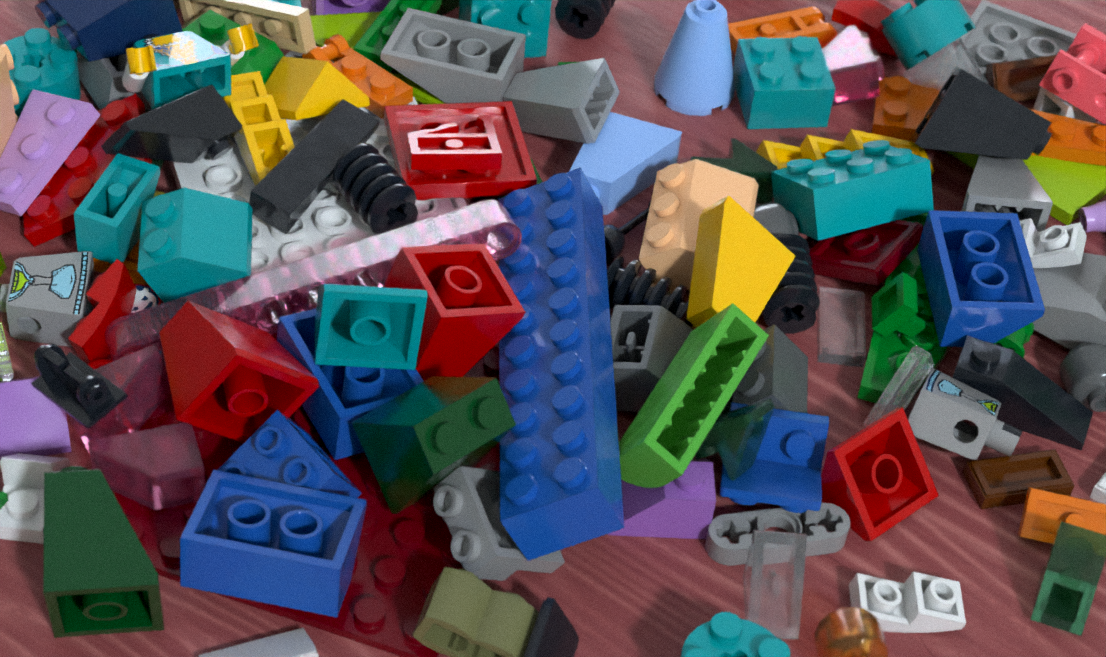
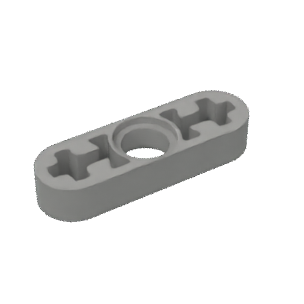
M821 503L820 511L808 510L803 513H793L782 508L723 514L714 518L709 525L705 548L708 555L714 561L728 566L831 554L841 550L845 545L850 528V518L841 507L831 503ZM770 527H780L785 529L791 538L786 541H776L768 537L764 530ZM722 536H729V538H730V540H731L732 542H738V543H736V544H730L728 538H727V537H722Z

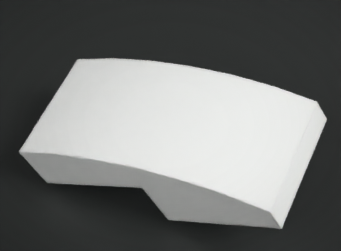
M1031 218L1020 221L1033 268H1054L1081 264L1087 238L1081 222L1066 226L1055 225L1038 232Z
M912 572L905 583L857 573L849 583L853 627L880 631L877 628H880L879 625H881L882 631L932 633L961 630L966 625L961 587L958 581Z

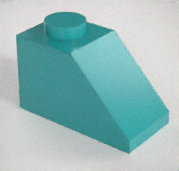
M117 153L74 212L78 252L92 251L93 258L111 264L116 259L124 262L140 239L142 201L151 199L154 196L160 176L159 166Z

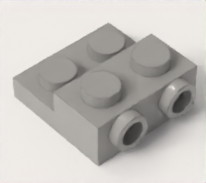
M459 466L433 488L435 492L433 499L434 509L439 516L443 517L452 535L451 553L453 557L461 563L465 570L474 573L479 579L504 581L517 570L553 573L565 563L560 550L529 561L525 558L500 522L499 471Z

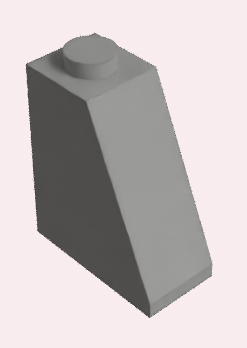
M605 58L516 73L503 95L504 101H512L522 132L588 144L596 141L620 91Z
M979 155L961 211L1017 213L1019 221L1031 218L1039 232L1044 231L1053 201L1022 159Z

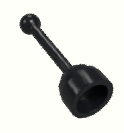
M651 201L647 209L622 227L604 225L606 264L616 259L624 250V235L647 219Z

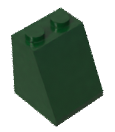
M432 376L352 422L391 514H398L434 492L433 488L459 466L475 467L516 425L497 378Z
M70 466L58 472H44L43 593L55 638L165 630L158 573L100 469L89 470L85 467Z

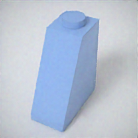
M610 112L596 141L588 144L583 143L569 171L577 168L582 169L603 206V215H608L655 183L658 170L677 163L682 131Z

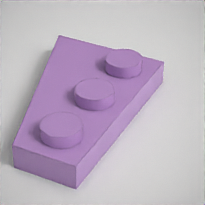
M32 89L0 157L1 211L18 216L24 214L100 117L99 112L92 103Z

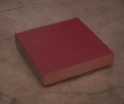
M896 220L820 240L810 250L815 275L879 286L919 244L923 224Z

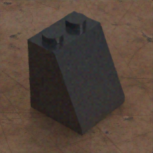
M956 66L911 139L916 145L926 149L1028 160L1032 152L1036 155L1042 152L1052 133L1047 131L1051 124L1050 121Z

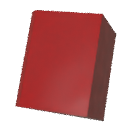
M903 407L895 408L827 452L821 474L822 503H831L841 507L850 518V528L864 541H873L939 496Z

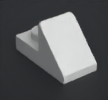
M22 453L1 457L0 465L4 482L2 492L8 495V502L0 509V539L44 544V472H58L63 468L69 467V459Z

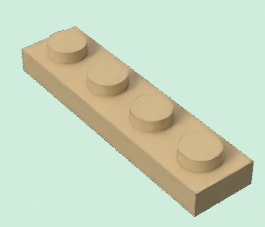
M179 0L184 24L208 10H212L242 26L252 23L254 32L274 41L281 49L307 54L316 48L310 13L307 8L269 0Z

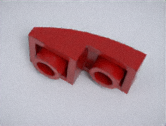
M838 0L833 8L831 21L845 25L852 30L868 33L865 46L876 49L883 54L897 57L881 31L884 27L880 21L893 12L891 9L876 0Z
M118 259L105 272L95 278L91 288L86 293L94 309L77 323L74 332L68 337L77 355L86 364L108 357L124 331L133 308L137 287L124 263Z

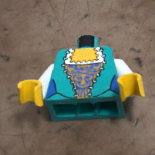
M252 23L227 30L229 40L222 46L214 45L191 31L163 36L157 34L146 35L142 40L136 41L133 47L126 49L128 61L122 75L123 86L129 92L141 91L152 110L211 84L221 97L231 95V67L243 57L246 50L259 46Z

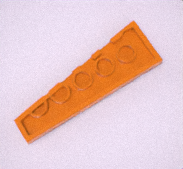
M878 76L872 133L913 142L911 139L912 135L941 89L910 83L907 78L902 76H892L890 78ZM1030 109L1051 122L1047 131L1052 133L1039 155L1032 152L1031 155L1106 166V125Z

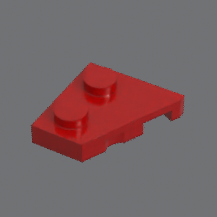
M491 115L477 116L476 127L460 131L459 125L452 122L440 125L435 129H424L407 133L406 150L411 170H419L427 174H437L443 170H464L475 174L484 173L487 170H501L502 152Z

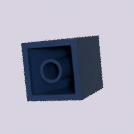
M38 0L39 3L35 5V10L42 22L48 28L55 26L64 45L70 51L77 49L89 62L124 55L127 48L133 47L136 41L142 40L149 34L163 36L183 32L173 0Z

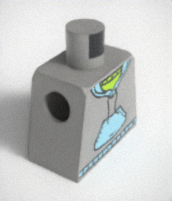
M92 251L20 257L13 262L9 284H0V312H6L10 336L17 340L73 347L68 337L74 332L77 323L93 310V306L86 296L87 291L95 280Z
M934 368L931 369L908 418L915 437L972 460L978 459L984 445L1011 457L1022 434V430L996 419L1002 403ZM964 420H970L976 425H969Z

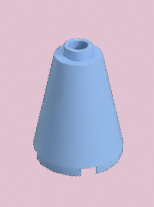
M694 0L686 6L656 72L654 93L657 97L660 93L666 99V106L673 111L685 115L706 116L711 115L713 108L723 105L722 110H724L731 103L735 92L728 17L725 7L716 0Z

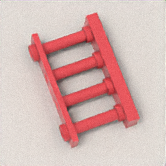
M1085 23L1068 51L1065 52L1061 49L1039 85L1105 125L1106 34Z

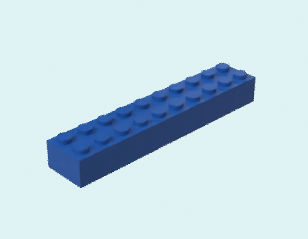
M581 168L567 173L555 174L547 181L526 189L514 190L506 197L499 199V269L525 310L523 318L499 341V385L516 424L500 441V522L528 561L624 528L603 206Z

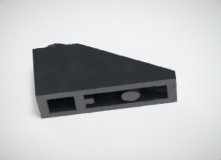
M211 84L124 122L101 147L106 154L113 155L120 153L130 157L191 164L209 156L213 161L227 153L234 146L231 139L242 129V125Z
M967 335L953 378L1002 403L996 419L1024 432L1082 450L1093 412L1015 351Z

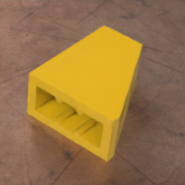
M729 195L705 208L699 217L687 320L696 328L732 303L752 321L756 322L795 258V255Z

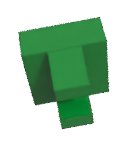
M901 272L872 296V329L887 337L896 330L913 338L925 329V321L917 316L925 308L924 301L917 296V280Z

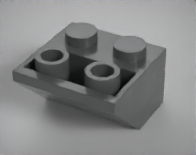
M615 305L610 323L616 411L639 412L694 329L662 306Z
M775 324L764 329L769 335L706 438L725 440L731 402L807 413L808 357Z

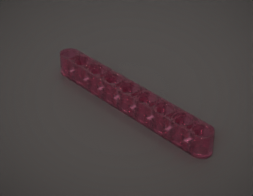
M492 199L483 200L120 317L107 327L105 342L117 373L125 378H141L166 369L159 332L187 301L221 314L229 315L231 318L264 330L272 335L278 331L279 317L316 309L319 287L312 288L318 285L336 284L383 287L401 247L485 244L493 259L497 261L512 255L519 248L522 241V233L503 204Z

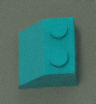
M185 187L142 201L137 271L165 305L250 279L252 207L246 202Z

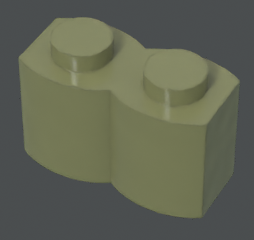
M444 567L431 586L412 636L426 647L450 657H524L539 612L527 603L524 598L515 593L492 590L474 573L468 570Z

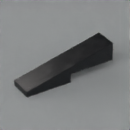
M342 99L251 190L249 204L253 209V215L287 234L327 183L333 184V170L338 159L351 147L366 143L379 127L380 120Z

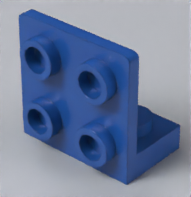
M731 402L722 459L720 496L727 497L741 505H754L758 502L779 505L782 509L793 513H803L808 510L820 511L822 503L821 467L829 428V417Z
M278 409L218 469V471L355 498L362 494L309 433Z

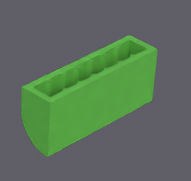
M734 303L691 331L619 441L621 480L640 487L657 488L670 483L685 472L769 336Z

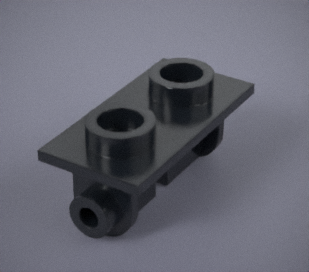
M42 345L34 353L35 366L41 376L31 383L32 386L87 429H90L99 420L108 415L111 410L128 397L123 390L70 352L65 355L63 350L57 345Z

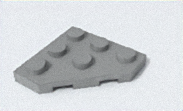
M982 0L970 17L976 28L952 43L941 59L938 72L950 76L957 66L988 84L986 64L1056 56L1061 49L1065 52L1068 51L1077 34Z

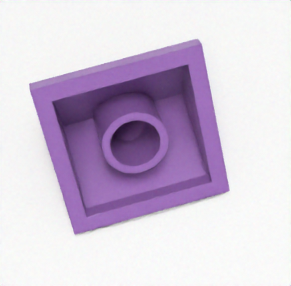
M40 376L0 381V460L1 457L17 453L46 456L71 452L67 413L31 384Z

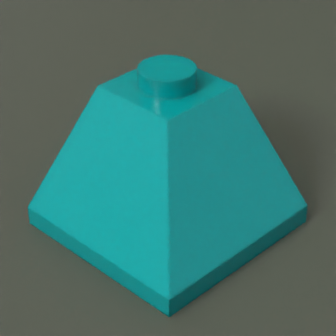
M323 284L319 286L315 316V365L415 370L427 303V290Z

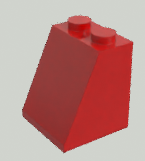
M485 244L401 247L383 286L384 288L427 290V303L416 362V370L423 381L432 376L463 377L525 314V310Z
M187 301L159 332L176 420L245 443L277 409L289 418L319 387L318 379L271 334L191 301Z

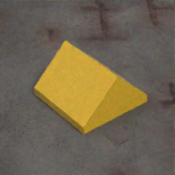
M283 56L265 83L267 94L273 95L279 116L284 119L301 120L326 115L342 99L358 108L370 106L369 97L328 61Z

